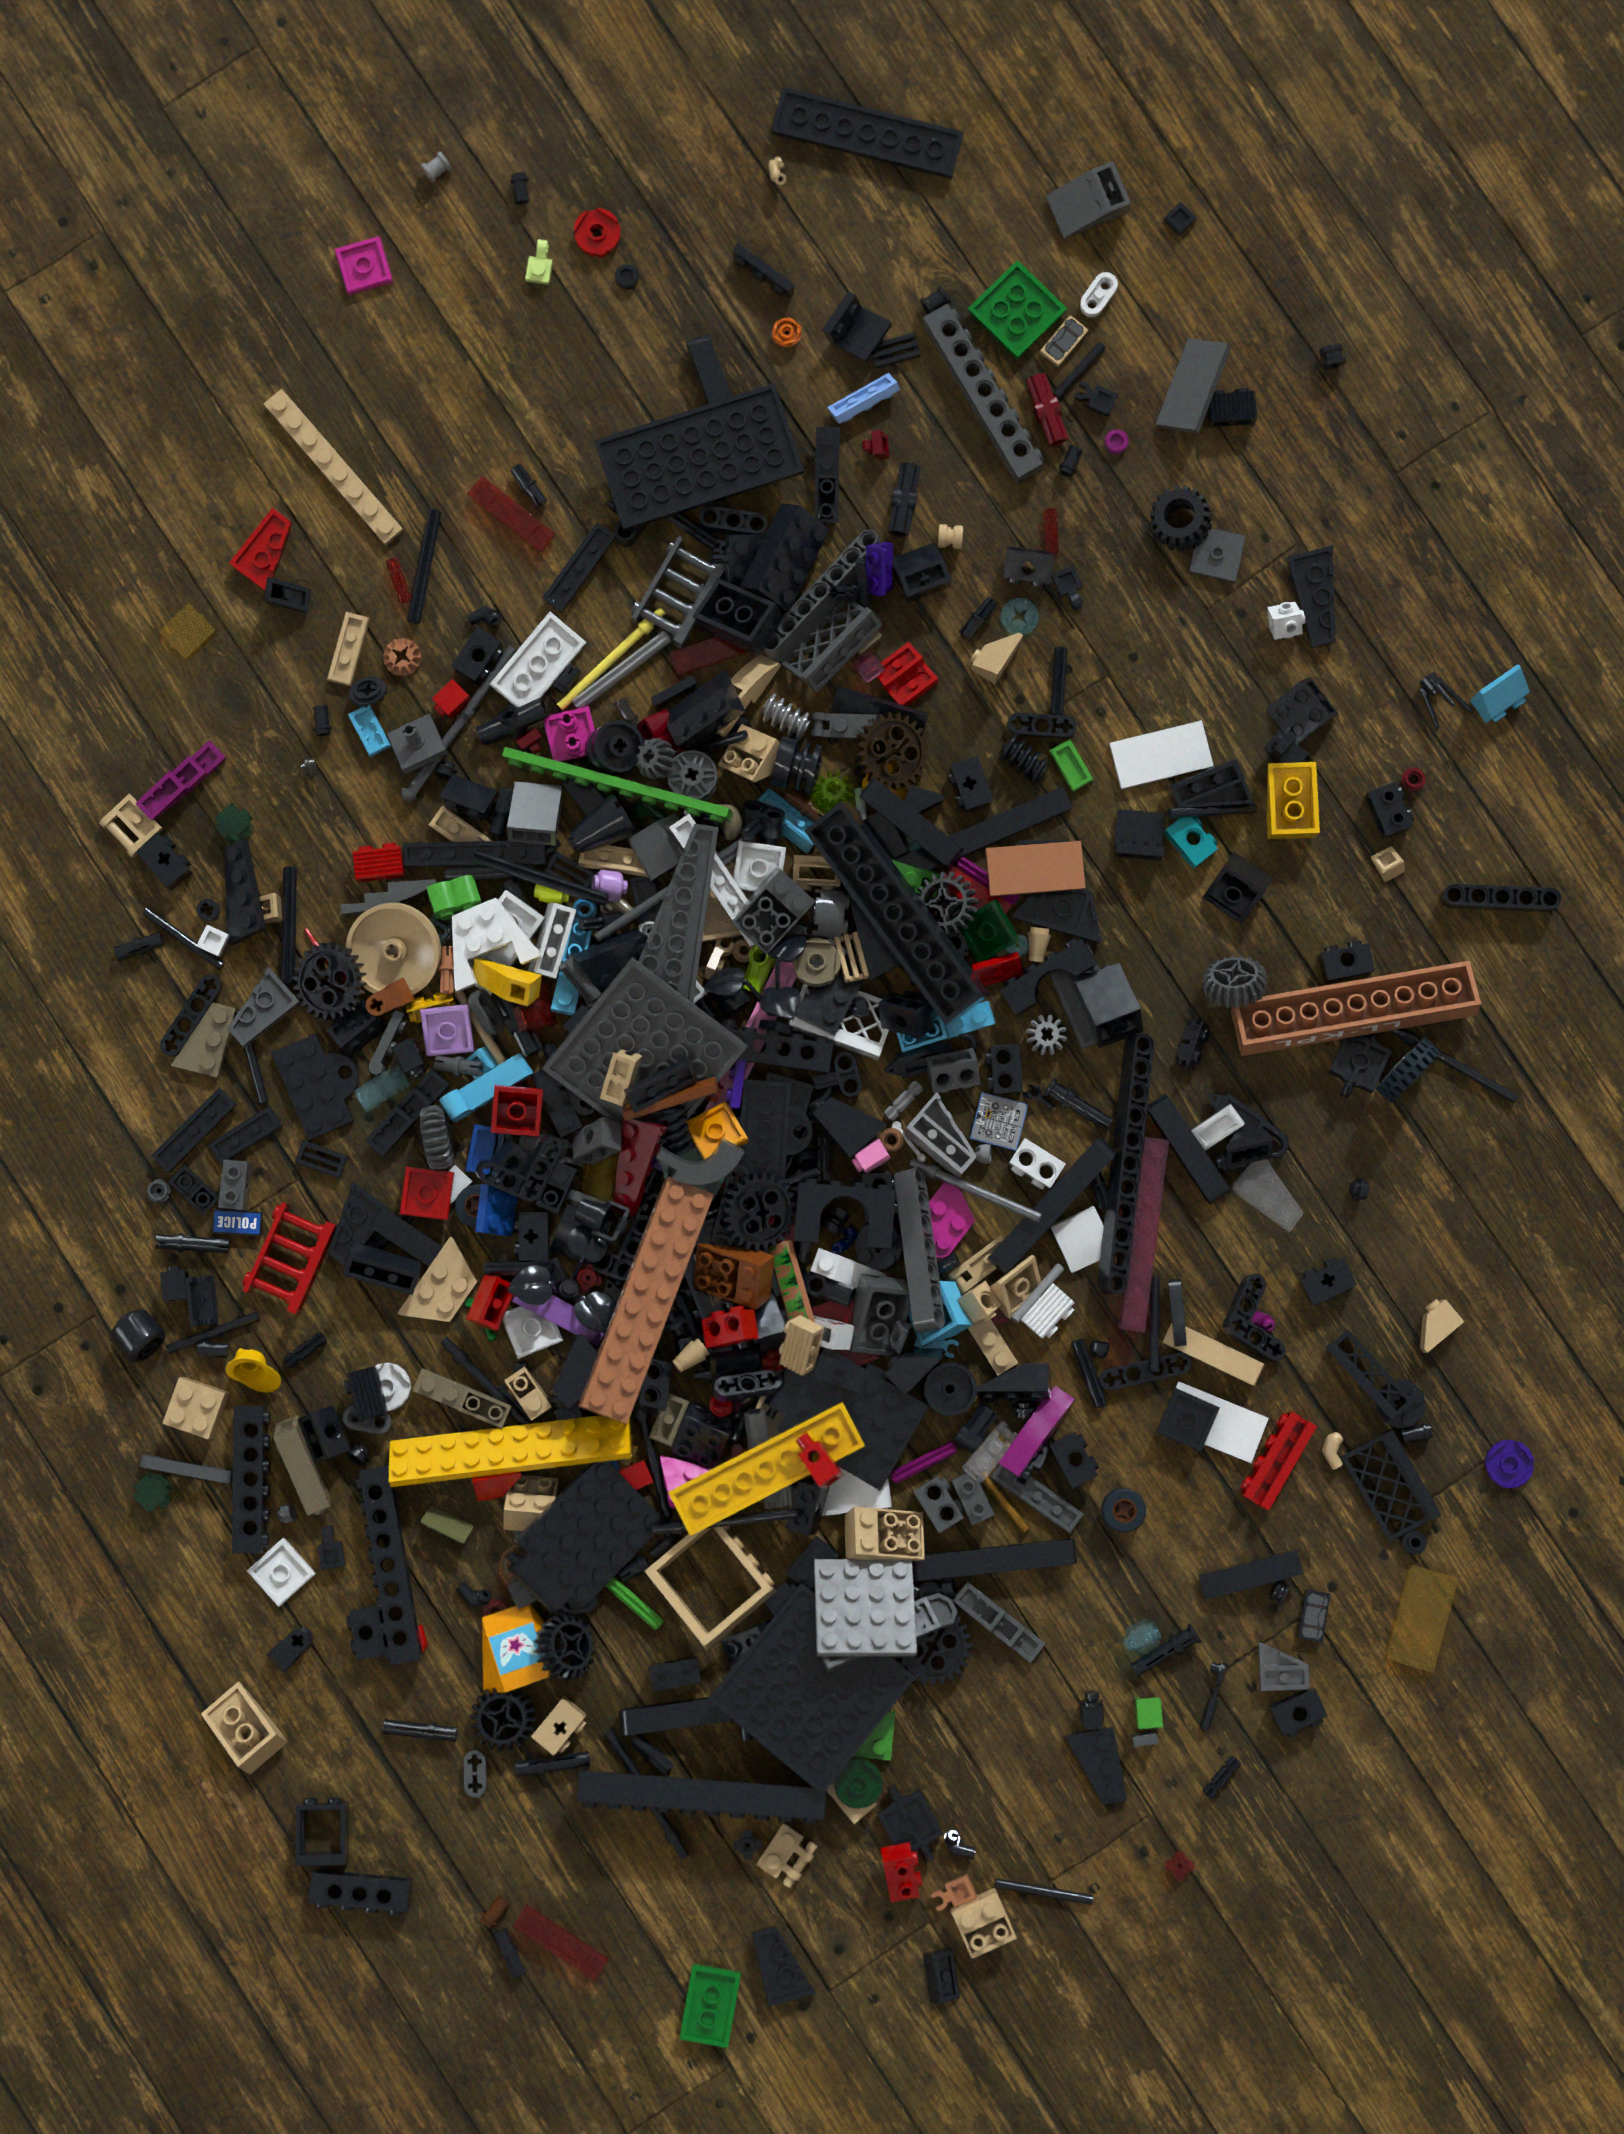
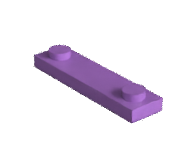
M554 1295L545 1304L539 1306L524 1303L516 1296L512 1299V1302L576 1335L582 1334L587 1341L597 1346L604 1333L596 1332L583 1326L575 1317V1306Z

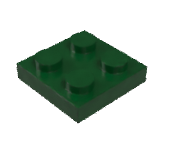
M997 899L979 908L977 913H971L970 915L974 918V921L971 922L968 919L965 921L968 925L967 929L959 926L960 932L965 937L978 963L991 958L1020 941Z

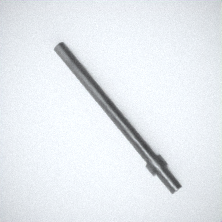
M912 1159L909 1164L910 1168L920 1167L927 1178L943 1181L1038 1223L1042 1219V1213L941 1171L940 1167L936 1165H927L916 1159Z

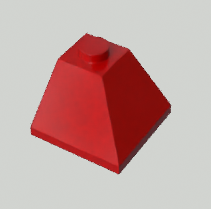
M521 1471L472 1477L478 1502L503 1497L521 1478Z

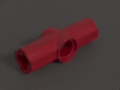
M1046 373L1035 374L1026 379L1029 393L1033 400L1036 420L1039 424L1041 423L1049 447H1055L1068 441V434L1061 418L1060 404L1057 397L1053 396Z

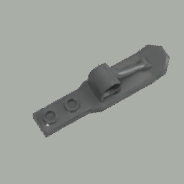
M937 1593L914 1601L916 1639L953 1625L957 1610L950 1598ZM820 1656L827 1672L864 1657Z

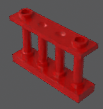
M282 1202L281 1206H276L272 1214L274 1222L252 1271L246 1273L242 1285H244L243 1291L246 1293H251L255 1287L285 1300L286 1304L289 1305L288 1311L300 1314L338 1225L326 1221L325 1225L321 1224L319 1226L289 1213L290 1204ZM283 1221L315 1234L316 1238H319L315 1247L311 1246L309 1248L279 1235L278 1232ZM273 1243L305 1256L306 1260H308L306 1268L299 1270L269 1257L268 1254ZM263 1266H268L295 1278L296 1282L299 1283L295 1292H288L259 1279L258 1277Z

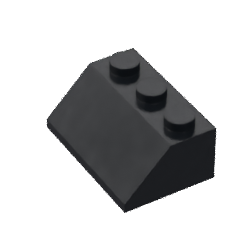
M722 671L670 708L667 727L677 747L692 750L746 712L727 672Z

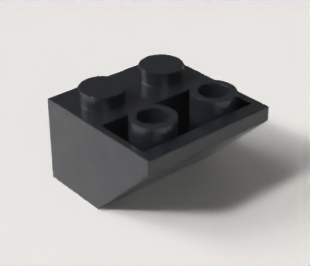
M934 543L893 558V570L906 603L951 587L952 579L944 559Z
M453 774L442 790L440 798L444 805L447 806L446 809L460 814L461 811L466 812L469 818L482 822L483 819L490 821L493 813L492 809L496 806L499 793L494 789Z

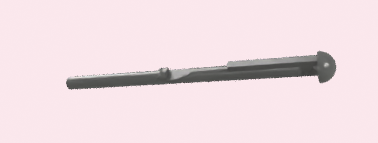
M508 646L485 681L480 685L443 737L442 741L446 750L469 717L471 718L474 714L475 709L491 688L489 684L516 653L517 650L512 646ZM441 758L424 765L407 789L402 787L401 796L405 801L413 802L417 799L415 795Z
M743 836L717 853L722 863L726 865L737 857L739 841L756 843V837L745 840ZM669 886L595 933L596 939L601 942L662 902Z

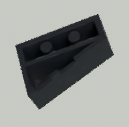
M633 928L611 937L608 941L599 945L594 944L579 953H571L568 957L573 958L602 995L632 957L637 961L639 960L648 936Z

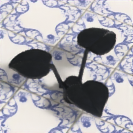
M800 935L784 936L768 953L771 958H776L775 988H766L762 995L757 992L747 979H744V970L735 967L725 968L715 973L707 981L704 991L720 997H729L741 991L744 984L757 997L762 1010L767 1015L794 1020L801 997L799 991L795 988H780L781 960L793 962L798 959L806 948V938Z
M584 1225L576 1227L569 1234L567 1245L573 1255L581 1257L571 1279L562 1281L558 1287L555 1282L549 1281L550 1273L546 1268L537 1265L529 1266L521 1270L513 1278L508 1288V1293L516 1296L524 1303L539 1306L545 1304L551 1298L552 1286L554 1292L557 1293V1297L567 1303L573 1300L575 1302L582 1300L575 1305L574 1314L583 1326L596 1332L606 1333L615 1310L612 1299L602 1292H592L587 1298L584 1295H577L579 1286L575 1279L585 1259L596 1263L604 1257L608 1242L593 1237L590 1234L592 1230Z

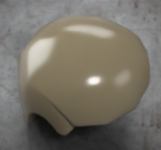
M718 804L730 808L733 812L731 822L724 820L723 823H719L722 833L725 834L721 839L727 841L734 840L742 829L740 812L735 806Z

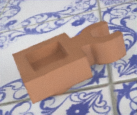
M968 1874L945 1883L946 1891L936 1890L931 1894V1898L940 1896L943 1899V1903L936 1906L937 1910H943L948 1902L951 1901L955 1908L978 1897Z

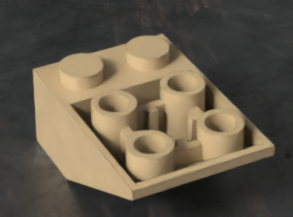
M854 1506L845 1514L846 1559L924 1560L923 1512Z

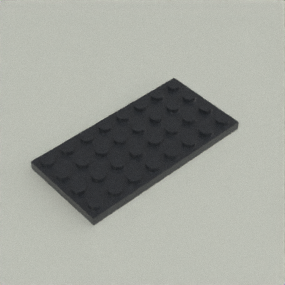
M775 383L594 440L623 531L804 474V468Z

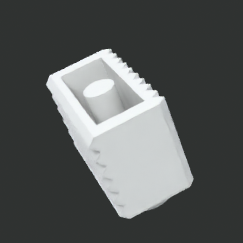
M1052 1283L1021 1321L1041 1339L1045 1336L1050 1338L1058 1329L1055 1324L1061 1318L1066 1320L1074 1311L1071 1306L1075 1302Z

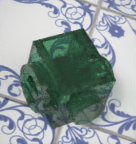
M233 803L228 805L214 818L218 822L215 828L229 843L233 840L248 839L253 833L251 830L255 828L251 823L253 817L245 808L240 811Z
M150 1472L134 1486L133 1489L136 1492L132 1496L148 1513H152L158 1507L163 1509L172 1500L170 1496L175 1491L171 1488L173 1484L166 1476L153 1475Z

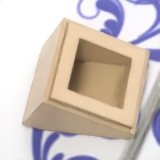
M1392 846L1371 856L1384 882L1405 872L1404 861Z

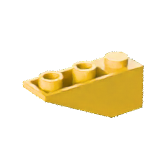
M477 957L474 958L473 971L480 986L506 1001L529 1006L539 998L542 975Z

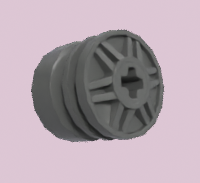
M695 750L684 751L675 756L674 760L676 762L671 765L673 771L667 772L670 791L698 800L710 801L717 792L718 787L716 766L712 759L703 752ZM689 772H693L696 775L695 781L688 778Z

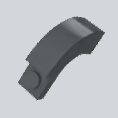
M722 1137L714 1152L701 1161L684 1160L661 1146L656 1153V1158L659 1159L658 1164L668 1170H671L672 1167L675 1169L672 1179L689 1185H705L716 1182L728 1175L740 1161L744 1150Z

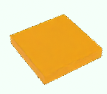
M726 1101L686 1121L689 1124L688 1132L691 1133V1139L703 1160L714 1152L722 1137L739 1147L749 1142Z

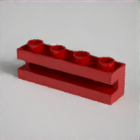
M1288 1411L1287 1414L1282 1413L1276 1423L1279 1427L1275 1435L1270 1434L1264 1444L1267 1449L1263 1456L1258 1455L1252 1465L1255 1470L1251 1477L1246 1476L1240 1486V1489L1243 1490L1240 1495L1266 1510H1270L1317 1427L1292 1411Z

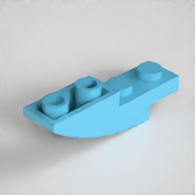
M574 918L561 964L569 958V954L579 953L591 946L593 931H580L578 928L580 918ZM561 970L557 979L551 1012L573 1016L581 994Z
M989 1001L977 1004L952 1024L945 1025L942 1019L937 1016L933 1019L934 1028L921 1038H912L902 1033H897L901 1050L905 1052L959 1037V1034L972 1033L975 1030L994 1025L996 1022Z

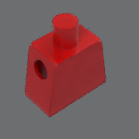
M807 1432L795 1440L802 1450L798 1456L819 1487L825 1490L844 1476L820 1441L814 1442ZM815 1453H818L820 1456L817 1462L812 1460V1456Z

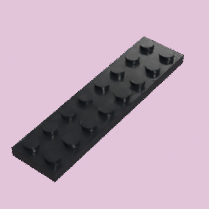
M787 87L782 88L771 129V134L949 179L953 178L964 136L963 131Z

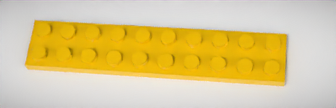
M599 1415L390 1441L389 1484L391 1487L628 1459L631 1458L630 1417L627 1424H622Z

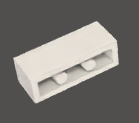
M557 903L547 904L544 915L545 919L542 922L535 945L543 957L530 962L529 972L556 979L576 909Z

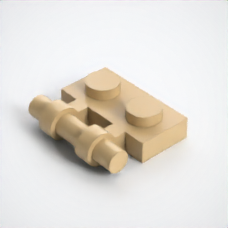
M783 1822L756 1865L775 1878L778 1877L781 1871L785 1872L787 1876L782 1883L791 1888L795 1880L798 1881L802 1876L801 1871L807 1862H811L814 1858L813 1853L818 1846L809 1841L805 1848L800 1846L799 1844L804 1836ZM795 1852L800 1857L792 1867L787 1862Z

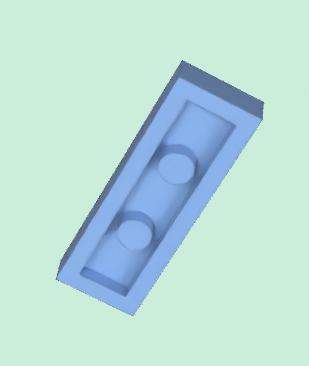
M887 373L827 408L830 415L840 424L851 420L856 414L872 408L874 404L881 400L890 398L900 388L896 380Z

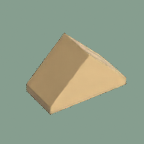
M276 893L260 896L265 923L282 922V898Z

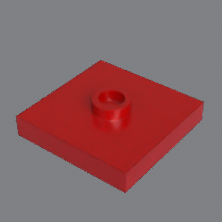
M406 1167L400 1215L449 1221L455 1173Z

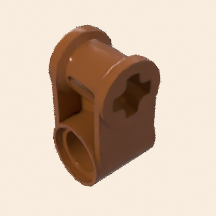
M402 978L371 995L366 1001V1009L370 1014L379 1016L394 1008H399L415 998L407 982ZM381 1000L383 1002L381 1006L375 1005L376 1001Z

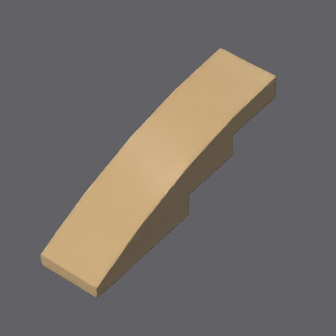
M1171 1323L1163 1340L1164 1344L1255 1386L1265 1364L1188 1327H1185L1187 1346L1174 1347Z

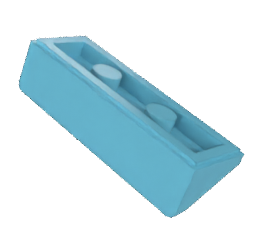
M768 788L757 801L780 808L785 812L783 836L805 853H808L814 844L804 830L814 822L807 816H802L799 810Z

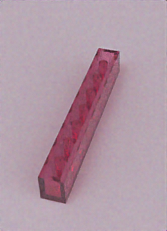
M1144 1137L1127 1289L1122 1294L1118 1325L1120 1330L1145 1332L1169 1140Z

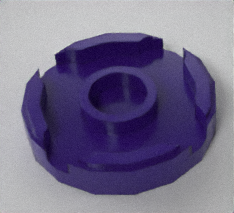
M1501 1440L1492 1445L1486 1454L1484 1461L1485 1471L1489 1478L1499 1486L1505 1488L1520 1487L1533 1474V1455L1529 1448L1521 1442Z

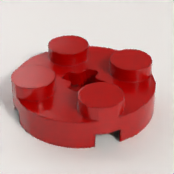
M596 208V210L583 212L577 218L574 224V238L579 249L585 254L603 258L611 253L619 244L621 238L620 226L617 218L610 211ZM602 228L601 233L603 235L597 238L593 237L592 229Z

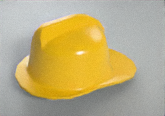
M239 1348L235 1358L226 1366V1373L230 1378L258 1392H273L281 1385V1377L278 1372L267 1366L264 1355L259 1351Z

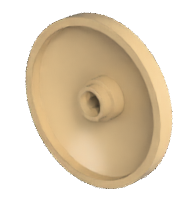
M384 903L374 906L356 919L347 936L346 948L352 949L351 956H359L356 963L364 964L359 969L360 972L367 974L361 978V981L367 983L363 987L372 993H376L387 985L404 978L414 995L425 988L438 971L441 961V943L438 933L431 921L423 913L409 905Z

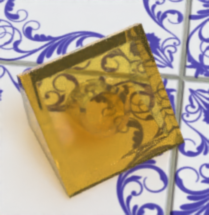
M614 1154L594 1165L587 1164L579 1192L603 1201H613L619 1154Z

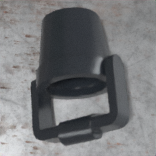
M582 1199L576 1210L575 1221L591 1229L590 1234L593 1237L615 1244L620 1235L624 1234L629 1224L630 1211L629 1208L610 1200L603 1204ZM613 1209L623 1212L624 1215L620 1218L613 1237H610L603 1233L610 1222Z

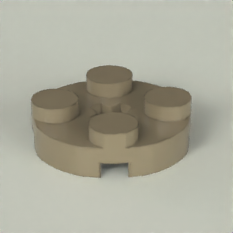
M821 938L807 940L803 954L793 961V969L798 980L812 987H821L833 983L841 968V957L838 950L832 946V943ZM815 957H819L820 961L824 962L819 968H814V965L810 964V961H814Z

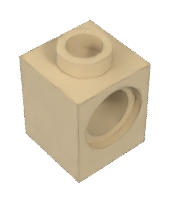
M986 1281L972 1288L958 1299V1302L973 1324L981 1319L984 1323L996 1315L995 1310L1002 1305Z

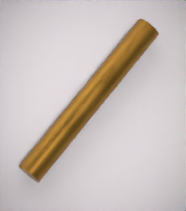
M985 1470L977 1475L979 1480L1021 1532H1026L1030 1526Z

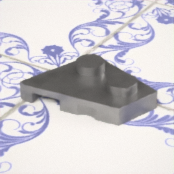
M1258 1642L1260 1691L1310 1689L1309 1665L1262 1642Z

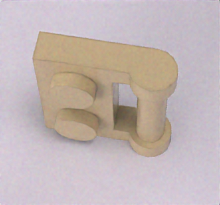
M128 794L101 819L99 824L104 829H108L127 849V854L134 858L138 855L136 851L156 834L160 833L163 828L155 819L151 821L135 804L137 800L131 794ZM119 817L139 838L135 843L115 824L116 818Z

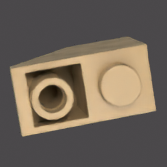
M525 1367L504 1380L531 1421L553 1407L541 1386Z

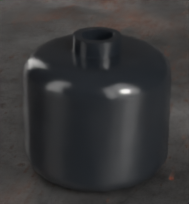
M137 1309L124 1314L118 1319L111 1331L110 1338L130 1362L139 1363L158 1351L165 1341L166 1333L148 1311Z

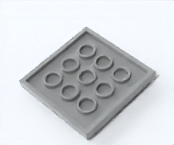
M814 1560L817 1656H916L912 1560Z

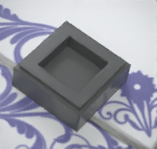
M1154 1731L1136 1733L1131 1735V1742L1134 1747L1158 1744V1737Z

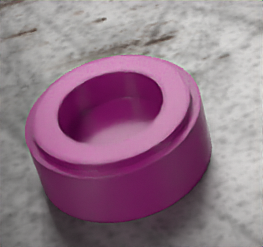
M1115 429L1110 431L1104 441L1106 450L1114 455L1123 453L1128 446V436L1122 430Z

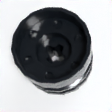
M783 736L774 764L771 785L787 788L790 780L795 779V791L799 792L803 781L806 782L804 793L811 794L813 787L818 781L822 766V745L816 744L814 753L809 754L810 742L806 743L801 752L798 751V739Z

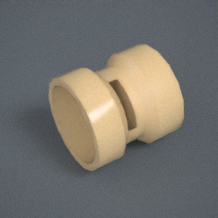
M939 524L938 548H946L952 544L954 549H962L963 526L955 525L951 529V527L945 524Z

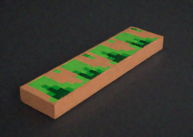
M792 1240L778 1243L776 1247H768L770 1254L775 1256L774 1269L789 1320L801 1315L815 1322Z

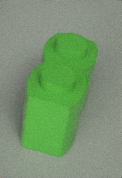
M473 875L461 876L451 881L439 882L427 887V896L435 919L449 920L454 914L481 904Z

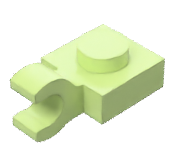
M538 240L536 257L529 256L526 282L550 284L553 261L547 259L548 241Z

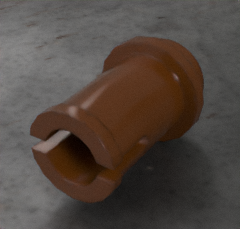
M498 1895L486 1913L482 1912L481 1922L490 1929L493 1926H497V1921L510 1904Z

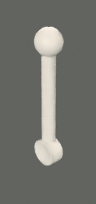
M898 1121L893 1122L892 1128L898 1129L903 1134L901 1123ZM903 1134L904 1140L917 1155V1160L925 1162L927 1159L926 1155L921 1153L913 1142Z

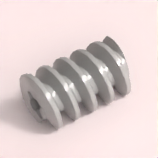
M774 693L766 701L759 717L764 714L763 722L765 723L772 719L771 726L773 728L780 724V732H784L788 728L787 735L792 737L796 733V739L800 742L812 720L808 721L809 713L807 712L801 717V708L792 712L793 704L790 703L784 707V698L775 702L776 694Z

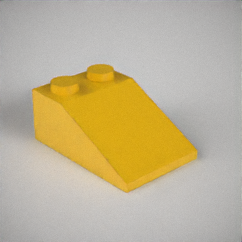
M1316 762L1269 763L1267 769L1268 839L1315 838L1320 833Z

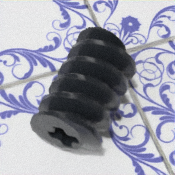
M1014 734L999 752V754L1003 753L1001 761L1004 762L1010 758L1008 766L1011 768L1017 764L1016 773L1025 770L1023 778L1028 779L1032 776L1031 785H1035L1050 767V765L1046 766L1048 758L1045 757L1039 761L1040 752L1038 751L1032 755L1033 746L1024 749L1025 740L1023 739L1017 743L1018 735Z
M679 1104L656 1111L662 1112L661 1115L656 1117V1121H664L660 1125L667 1126L665 1134L661 1135L660 1139H668V1141L664 1142L662 1147L670 1148L668 1151L677 1156L690 1151L693 1148V1142L690 1141L691 1133L688 1132L689 1124L686 1123L685 1106Z

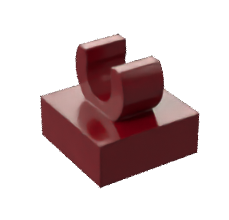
M881 430L871 431L872 440L862 441L863 451H867V454L875 455L880 460L890 459L888 435Z
M534 726L523 735L514 739L521 749L528 746L534 755L542 750L536 742L541 735Z

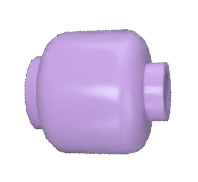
M600 870L597 875H593L591 889L608 894V901L616 902L620 900L622 894L626 895L628 884L627 880H623L621 872Z

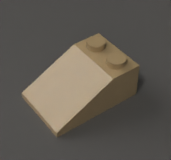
M239 1681L201 1713L237 1767L248 1774H252L287 1743V1740L275 1723Z

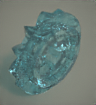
M1017 597L1009 600L1002 608L1001 622L1004 628L1012 634H1028L1038 623V610L1036 605L1029 601L1028 598ZM1015 609L1020 613L1027 610L1024 615L1025 623L1020 619L1012 622L1016 616Z

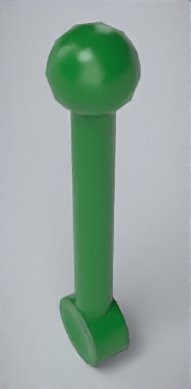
M467 1298L465 1305L471 1308L474 1299ZM484 1328L487 1333V1339L495 1341L496 1334L491 1332L490 1329Z

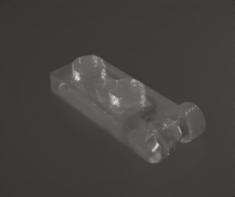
M1001 1420L962 1468L980 1484L998 1464L1018 1434L1016 1432L1012 1433L1007 1428V1424ZM999 1434L1006 1439L1005 1443L998 1438Z

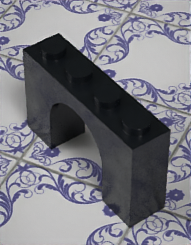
M804 1178V1183L799 1182L794 1241L818 1243L820 1218L824 1207L836 1198L849 1197L861 1203L868 1214L867 1247L891 1249L896 1190H891L890 1185L877 1184L876 1189L867 1188L866 1183L856 1182L852 1183V1187L842 1186V1181L828 1180V1185L818 1184V1179Z

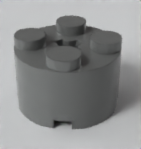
M814 889L812 895H817L816 902L810 907L809 928H814V931L810 932V936L824 938L839 937L840 939L841 935L847 933L848 919H844L845 909L849 908V895H844V891Z

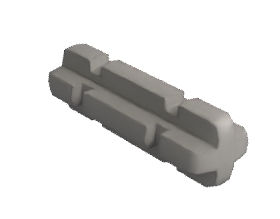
M913 1081L908 1086L909 1089H905L892 1103V1107L889 1106L884 1111V1115L890 1121H894L899 1116L898 1113L902 1112L915 1099L914 1096H918L922 1092L923 1087L917 1081Z

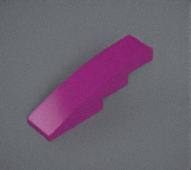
M209 740L193 756L189 755L177 768L166 773L135 804L153 821L207 778L227 757Z
M1055 1386L1051 1390V1399H1044L1001 1458L999 1464L1018 1477H1021L1047 1439L1051 1438L1076 1399Z

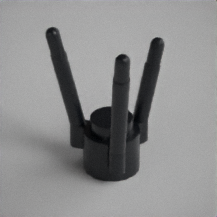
M1436 672L1430 673L1419 682L1422 686L1419 692L1425 700L1435 728L1438 729L1440 725L1428 694L1433 697L1440 693L1454 707L1455 703L1446 693L1447 691L1469 713L1473 712V709L1444 682L1441 676L1438 677Z

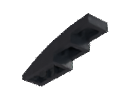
M431 1068L417 1086L413 1087L398 1105H395L365 1141L384 1157L420 1119L422 1108L433 1105L451 1083L438 1071Z
M1292 1550L1199 1575L1205 1599L1287 1579L1301 1575L1304 1572L1298 1550Z

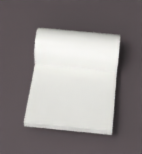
M840 1468L844 1476L829 1486L830 1489L822 1516L847 1513L854 1506L879 1509L892 1507L888 1478L881 1491Z

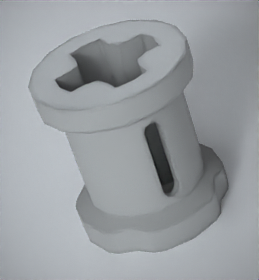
M438 152L437 157L429 163L421 165L432 183L446 170H452L448 160L441 152Z

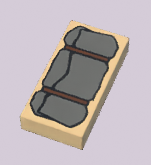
M1070 315L1041 349L1040 353L1059 367L1088 333V329Z

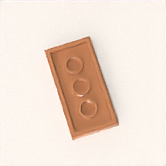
M1081 841L985 849L990 897L1081 890L1086 888Z

